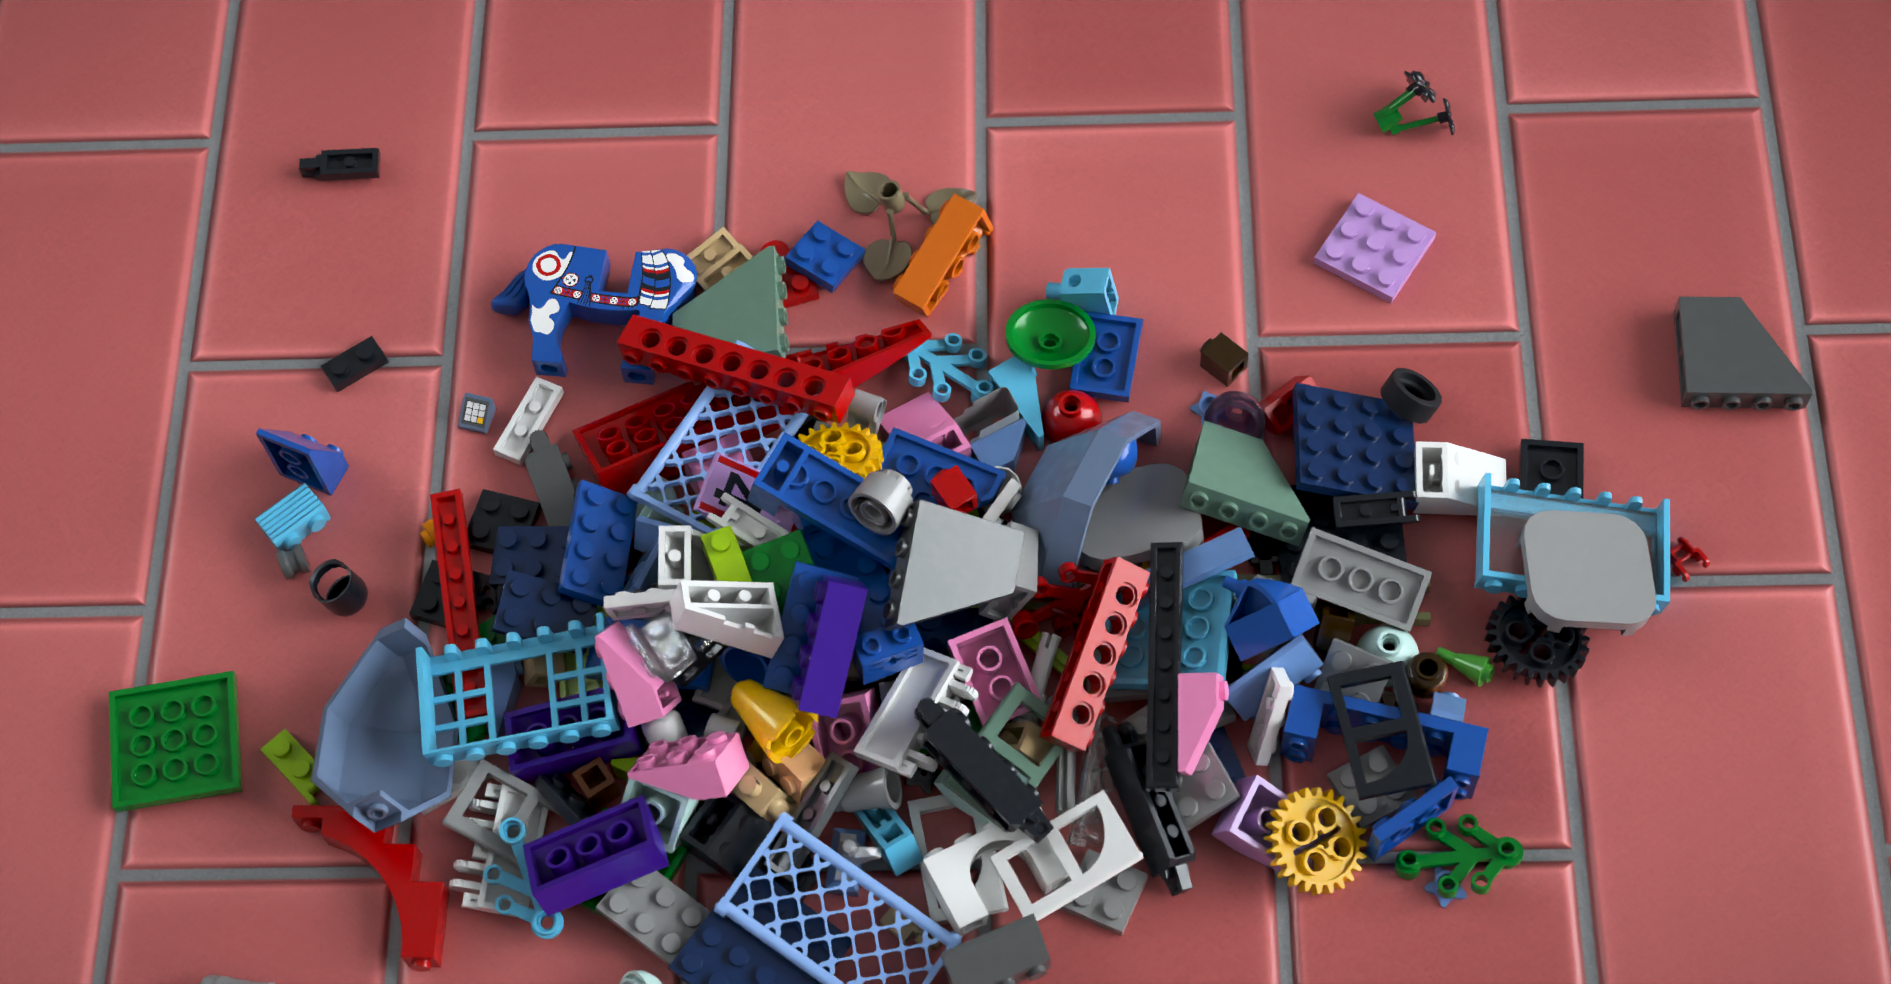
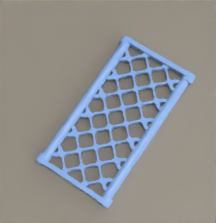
M739 340L734 342V344L752 348ZM706 386L639 482L631 486L627 496L682 525H691V529L703 533L720 529L718 527L712 529L698 522V520L706 519V517L702 514H694L691 509V503L697 500L699 494L689 495L686 485L690 482L705 480L708 472L704 470L703 461L713 458L716 452L724 455L741 452L745 464L761 471L783 434L786 432L794 437L808 417V414L801 412L794 415H781L778 405L773 404L772 406L775 407L777 416L760 420L757 415V409L770 405H766L761 401L755 402L750 397L751 402L749 404L735 407L731 401V396L735 395L734 393ZM714 397H726L730 407L726 410L714 412L711 410L709 403ZM748 410L754 412L755 422L745 425L737 423L735 416L737 413ZM727 415L733 417L735 425L732 428L723 430L716 428L714 422L716 418ZM697 420H709L712 422L713 431L697 435L692 427ZM779 424L782 433L777 439L765 438L762 433V427ZM754 428L759 430L760 440L751 443L742 442L740 435L742 431ZM732 433L737 434L739 445L729 448L721 447L719 441L721 436ZM711 438L717 441L718 449L716 451L701 453L699 451L698 443L700 441ZM681 443H692L696 447L697 454L687 458H679L676 450ZM762 447L766 453L764 459L761 462H749L745 451L751 448ZM699 462L702 470L700 474L690 477L683 475L682 465ZM664 466L677 467L680 478L663 482L659 474ZM681 485L684 488L685 496L683 498L672 501L666 499L664 492L666 488ZM647 490H659L662 492L663 502L645 493ZM686 504L689 508V516L673 509L672 506Z
M786 812L778 815V820L725 896L715 904L714 912L723 918L725 916L729 917L822 984H845L834 976L835 964L845 960H853L857 970V978L846 984H863L865 981L880 979L883 984H886V978L896 975L905 976L906 983L910 984L909 974L919 971L928 972L922 984H930L943 964L941 956L935 965L930 963L928 947L940 941L947 946L944 950L946 951L960 945L962 936L952 930L951 933L798 826L793 822L794 818ZM780 830L788 834L787 846L785 848L768 849ZM792 838L797 840L799 843H793ZM804 845L815 853L814 865L809 868L796 869L793 863L792 852ZM779 852L789 853L791 869L787 872L773 873L770 868L769 856ZM764 856L767 861L768 873L764 876L749 877L748 875L759 859ZM819 857L824 859L826 862H820ZM831 864L842 872L841 884L837 887L823 888L820 882L819 871ZM814 871L817 875L818 888L814 891L800 892L797 887L796 875L800 872ZM791 875L794 880L795 892L792 895L776 896L773 879L778 876ZM846 876H848V877H849L850 879H852L853 881H851V882L847 881V880H846ZM768 879L771 885L772 896L769 899L754 901L751 897L750 883L755 880ZM742 883H745L749 899L746 903L736 907L730 900ZM858 883L869 891L868 904L852 908L848 905L846 890L856 886ZM841 890L844 894L845 908L831 912L826 911L823 894L828 891ZM818 894L822 905L821 913L809 916L803 915L800 898L805 895ZM873 895H875V896H876L877 898H879L880 900H879V901L874 900ZM795 898L799 910L798 917L781 920L778 916L777 902L783 899ZM771 902L774 905L776 919L763 926L753 919L754 906ZM886 903L896 910V921L893 925L878 927L875 924L873 910L875 907ZM742 909H747L749 913L746 914ZM868 909L871 913L872 927L860 931L853 930L850 918L851 912ZM845 913L848 918L849 931L843 934L831 935L828 930L827 917L833 914ZM900 915H903V916L906 917L907 919H906V920H902L901 917H900ZM817 917L823 918L826 935L821 938L808 939L805 935L804 921ZM798 921L801 924L803 938L801 941L790 945L780 938L781 925ZM913 922L924 930L922 934L923 941L920 944L905 946L902 942L900 929ZM774 928L776 930V933L774 934L769 929ZM895 928L898 931L899 947L889 950L880 949L877 936L878 931ZM872 932L875 936L876 951L858 954L854 942L855 935ZM928 934L933 936L934 939H929ZM845 936L850 937L853 954L849 957L835 958L831 947L832 939ZM824 940L828 943L830 958L818 965L807 957L808 945L811 942ZM797 947L802 948V949H803V953H801L800 951H798L796 948H797ZM922 947L925 950L927 965L923 968L908 969L905 951ZM895 951L900 952L903 960V970L890 974L885 973L881 960L882 955ZM877 956L880 974L868 978L861 977L858 960L862 957ZM823 967H829L830 972L825 970Z

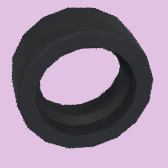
M1396 368L1381 387V397L1386 405L1397 415L1410 422L1418 424L1427 423L1442 403V396L1434 384L1423 375L1410 369Z

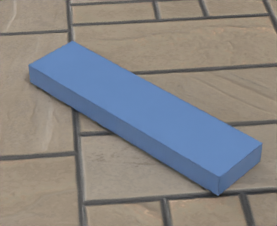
M1241 527L1184 552L1183 589L1255 557ZM1150 575L1147 580L1149 583L1148 591L1143 599L1140 600L1138 609L1150 604Z

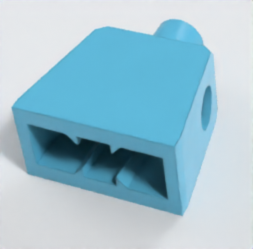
M1067 268L1063 273L1061 283L1048 282L1046 286V299L1069 302L1084 311L1111 315L1116 313L1119 297L1110 268Z

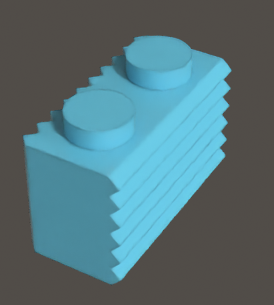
M303 483L256 517L255 521L278 551L291 550L294 545L301 543L302 539H305L311 532L320 531L331 517L323 503H321L306 483Z

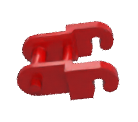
M1679 537L1677 539L1678 544L1670 549V563L1673 565L1672 571L1677 576L1682 574V580L1687 582L1690 576L1681 563L1688 558H1694L1697 562L1702 560V566L1706 568L1710 565V561L1698 547L1694 549L1687 539ZM1683 549L1686 555L1678 559L1675 554Z

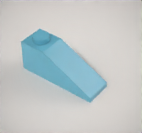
M1013 356L988 371L989 382L992 383L995 390L1001 387L1009 389L1018 405L1019 419L1024 418L1026 422L1027 436L1038 451L1044 449V433L1035 378L1037 373L1033 366Z
M871 809L853 812L863 829L866 830V834L874 846L882 849L881 857L896 877L923 861L924 858L913 833L894 809Z

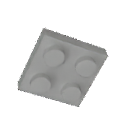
M1334 638L1321 669L1322 673L1319 675L1314 689L1330 692L1327 682L1328 675L1393 663V661ZM1388 679L1341 689L1342 694L1379 703Z
M1383 745L1360 756L1366 783L1383 778L1397 767ZM1349 763L1327 774L1326 779L1337 796L1343 795L1345 797L1344 807L1354 805L1350 813L1351 816L1362 817L1356 824L1358 828L1367 829L1385 816L1390 817L1399 812L1398 808L1412 797L1417 800L1413 790L1359 801Z
M1091 849L1087 850L1080 865L1083 873L1095 864L1100 853ZM1130 866L1062 906V910L1122 936L1148 880V874Z

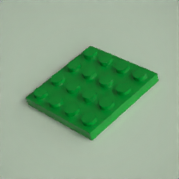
M234 671L109 691L112 809L116 813L243 791L237 677Z

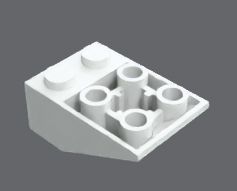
M1416 441L1414 473L1415 491H1417L1415 501L1419 503L1413 511L1415 514L1477 516V485L1484 474L1492 473L1491 485L1503 487L1507 482L1506 459L1448 442Z

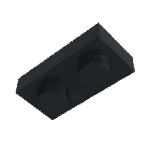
M371 336L321 365V368L338 393L389 362L377 342Z

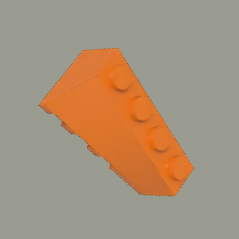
M955 193L950 200H946L943 203L939 212L940 217L935 225L929 226L924 236L925 241L919 250L916 249L912 253L907 270L904 274H900L897 277L893 286V294L898 302L926 317H929L949 290V279L951 277L953 279L958 277L964 270L966 256L968 254L974 256L980 248L978 242L983 234L989 236L994 229L984 208Z

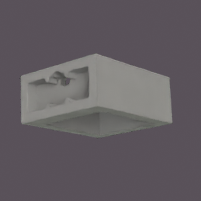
M1010 521L1006 526L1024 531L1014 593L979 605L978 615L996 621L1006 617L1010 621L1037 593L1039 530Z

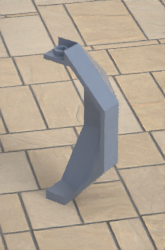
M1130 411L1046 447L1021 493V498L1011 510L1013 522L1039 530L1037 577H1045L1049 584L1077 588V582L1065 584L1061 581L1058 568L1065 562H1072L1077 568L1093 507L1127 444L1135 439L1157 447L1162 438L1161 420Z
M403 618L380 629L324 706L311 779L316 786L346 812L374 833L400 823L451 797L455 761L447 767L432 766L422 754L415 648L422 647L430 657H434L427 635L407 618ZM442 676L433 677L434 697L448 695ZM452 702L434 705L436 725L458 721ZM459 730L436 733L437 749L457 745Z

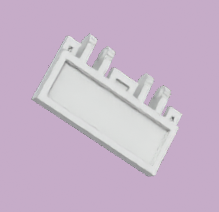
M923 647V663L900 672L855 747L854 753L856 756L909 778H912L918 767L935 772L938 763L933 758L919 753L921 747L924 748L923 732H926V730L914 718V710L917 708L920 700L928 697L935 700L934 702L938 703L945 712L952 708L956 713L961 712L967 717L969 709L964 704L950 698L954 694L970 701L977 700L979 696L977 690L954 680L957 678L968 682L974 672L973 669L960 664L956 659Z
M487 783L484 798L499 800L498 803L473 798L468 809L495 815L494 822L472 817L468 819L499 835L500 824L505 819L515 816L526 796L504 784ZM537 804L525 824L527 829L524 839L525 844L543 837L548 808ZM477 843L474 844L472 858L486 861L485 864L461 859L454 861L453 868L455 870L483 876L481 883L463 879L450 880L449 887L451 890L464 893L461 907L500 914L495 908V901L499 896L506 894L511 896L517 904L529 908L531 897L500 884L491 885L484 878L486 867L496 864L504 872L523 879L519 866ZM493 869L489 873L490 880H497L500 876V871L497 869ZM508 899L500 903V909L503 911L511 907V901Z

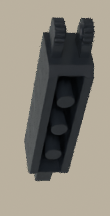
M927 697L920 700L917 708L914 710V718L926 730L923 736V747L1004 832L1014 833L1017 829H1020L1037 844L1041 842L1054 827L1040 809L1043 802L1039 799V792L1031 784H1025L1016 775L1017 770L1008 760H1001L994 752L992 743L982 735L979 737L971 728L972 725L969 719L961 712L956 713L952 708L945 712L932 698L929 699Z
M1128 721L1122 722L1118 725V731L1112 725L1106 726L1101 732L1108 752L1104 760L1152 878L1161 876L1172 896L1183 894L1193 888L1188 864L1195 860L1196 851L1171 792L1146 791L1147 740L1139 741L1132 724Z

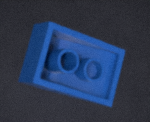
M260 428L256 432L279 475L301 484L306 483L308 487L330 496L334 493L349 467L343 455L344 452L340 448L332 444L322 445L307 434L300 436L288 431Z

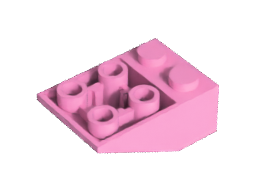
M930 392L883 415L880 428L887 439L893 427L972 458L971 445L961 429L938 401L933 399Z
M613 622L594 637L596 640V653L600 659H603L607 669V683L616 693L619 701L617 704L618 712L621 718L626 720L628 728L662 718L682 701L676 683L666 677L649 653L650 650L621 622Z
M717 731L697 738L695 735H689L673 742H668L666 739L655 741L636 760L635 765L627 775L630 779L698 801L727 797L750 766L739 733Z

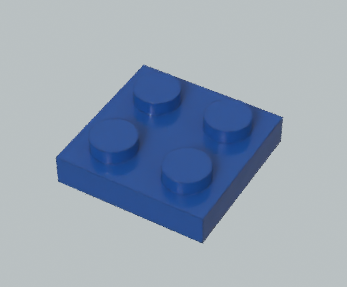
M817 220L784 259L786 266L807 276L809 280L833 293L863 259L866 249Z

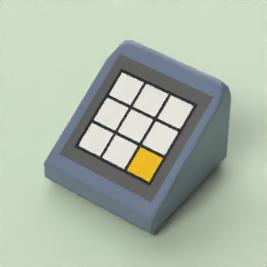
M465 393L458 427L487 434L497 409L493 399Z

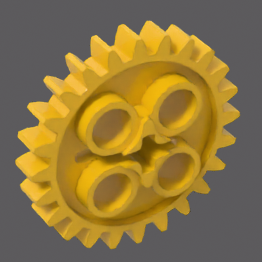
M833 422L831 428H826L825 425L820 424V430L815 431L809 428L808 436L798 435L799 441L863 478L870 472L882 470L881 462L884 461L881 441L877 439L876 433L870 434L869 428L861 430L860 424H856L852 428H849L848 422H845L842 427H837V423Z
M1321 787L1312 788L1311 791L1309 788L1299 790V794L1297 792L1287 794L1288 800L1278 801L1280 809L1270 812L1276 821L1268 822L1265 825L1273 831L1271 835L1264 837V840L1272 842L1273 846L1265 852L1267 854H1275L1276 857L1270 863V866L1280 865L1281 870L1277 875L1278 878L1289 876L1287 886L1292 887L1299 884L1298 889L1300 893L1308 892L1310 889L1311 895L1321 894V891L1323 894L1333 893V889L1340 890L1345 888L1344 882L1348 883L1355 880L1351 872L1354 873L1362 870L1356 861L1366 859V855L1359 851L1360 847L1368 845V842L1359 838V835L1365 833L1366 829L1357 828L1356 825L1362 817H1352L1350 813L1354 805L1342 806L1345 797L1341 795L1333 799L1334 794L1331 789L1322 793ZM1319 812H1321L1324 816V826L1321 825V823L1319 822ZM1293 826L1298 830V840L1293 837ZM1335 827L1338 828V832L1334 835L1316 842L1314 847L1305 848L1297 855H1294L1293 851L1296 848L1316 840L1318 835L1326 834ZM1334 842L1339 846V855L1334 852ZM1308 856H1310V857L1312 858V860H1313V863H1314V868H1313V870H1311V869L1308 867V864H1307V858H1308Z

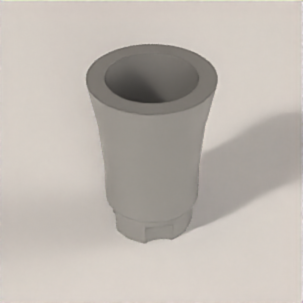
M880 767L855 775L834 812L846 811L849 813L871 809H898L902 803V785L899 774Z

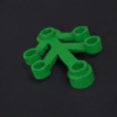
M1465 814L1459 818L1458 832L1462 836L1474 838L1486 848L1475 849L1447 831L1445 823L1441 819L1431 818L1426 823V836L1430 840L1439 841L1453 851L1418 855L1412 850L1402 851L1396 857L1395 872L1402 879L1412 880L1419 876L1421 869L1457 865L1450 875L1441 877L1438 882L1437 890L1439 895L1449 899L1456 896L1458 886L1478 862L1490 861L1483 872H1477L1471 878V890L1478 895H1484L1490 891L1492 881L1502 869H1511L1522 861L1524 850L1516 839L1511 837L1496 838L1479 827L1478 820L1473 815ZM1470 823L1473 827L1465 828L1462 824ZM1436 826L1439 827L1441 831L1433 832L1430 830V828ZM1501 849H1509L1512 853H1504ZM1403 860H1412L1414 863L1406 864ZM1478 880H1482L1487 885L1478 886L1475 882ZM1444 884H1450L1454 888L1452 890H1446L1442 886Z

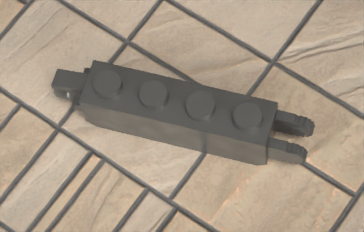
M535 430V432L530 434L531 437H529L534 452L529 453L524 462L548 526H570L575 499L573 495L576 494L578 484L577 477L570 479L568 471L572 470L573 467L567 452L561 454L557 443L554 445L550 444L546 432Z

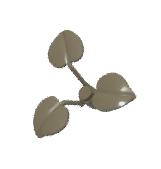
M847 171L845 176V195L851 209L856 213L869 215L874 213L879 205H881L888 216L891 239L890 241L886 239L876 240L866 248L865 255L863 256L866 270L875 281H887L898 277L908 268L912 250L908 242H896L893 214L902 211L905 201L909 202L924 215H931V221L935 225L940 217L939 212L943 203L946 200H950L954 193L975 203L977 198L976 192L963 188L936 190L926 198V206L928 208L926 209L911 198L908 192L902 193L899 183L890 180L884 174Z

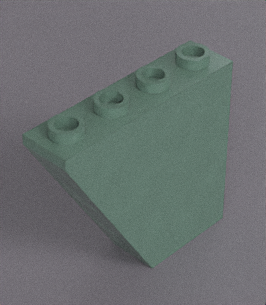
M774 245L766 247L672 314V325L731 343L739 340L756 350L786 358L785 352L789 351L790 346L788 336L784 332V326L788 325L787 310L785 307L783 308V300L787 299L786 285L784 281L782 282V274L786 273L784 257L779 256Z
M1204 420L1195 444L1179 506L1299 546L1310 519L1264 441Z

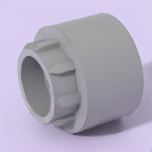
M884 469L882 471L870 472L850 496L848 505L853 516L863 526L875 533L888 535L893 533L906 517L908 507L912 508V487L904 476L894 470Z

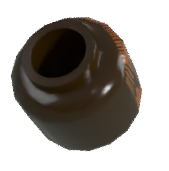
M1425 652L1415 655L1408 662L1406 673L1412 694L1421 699H1432L1435 692L1441 693L1444 690L1448 678V667L1441 657Z

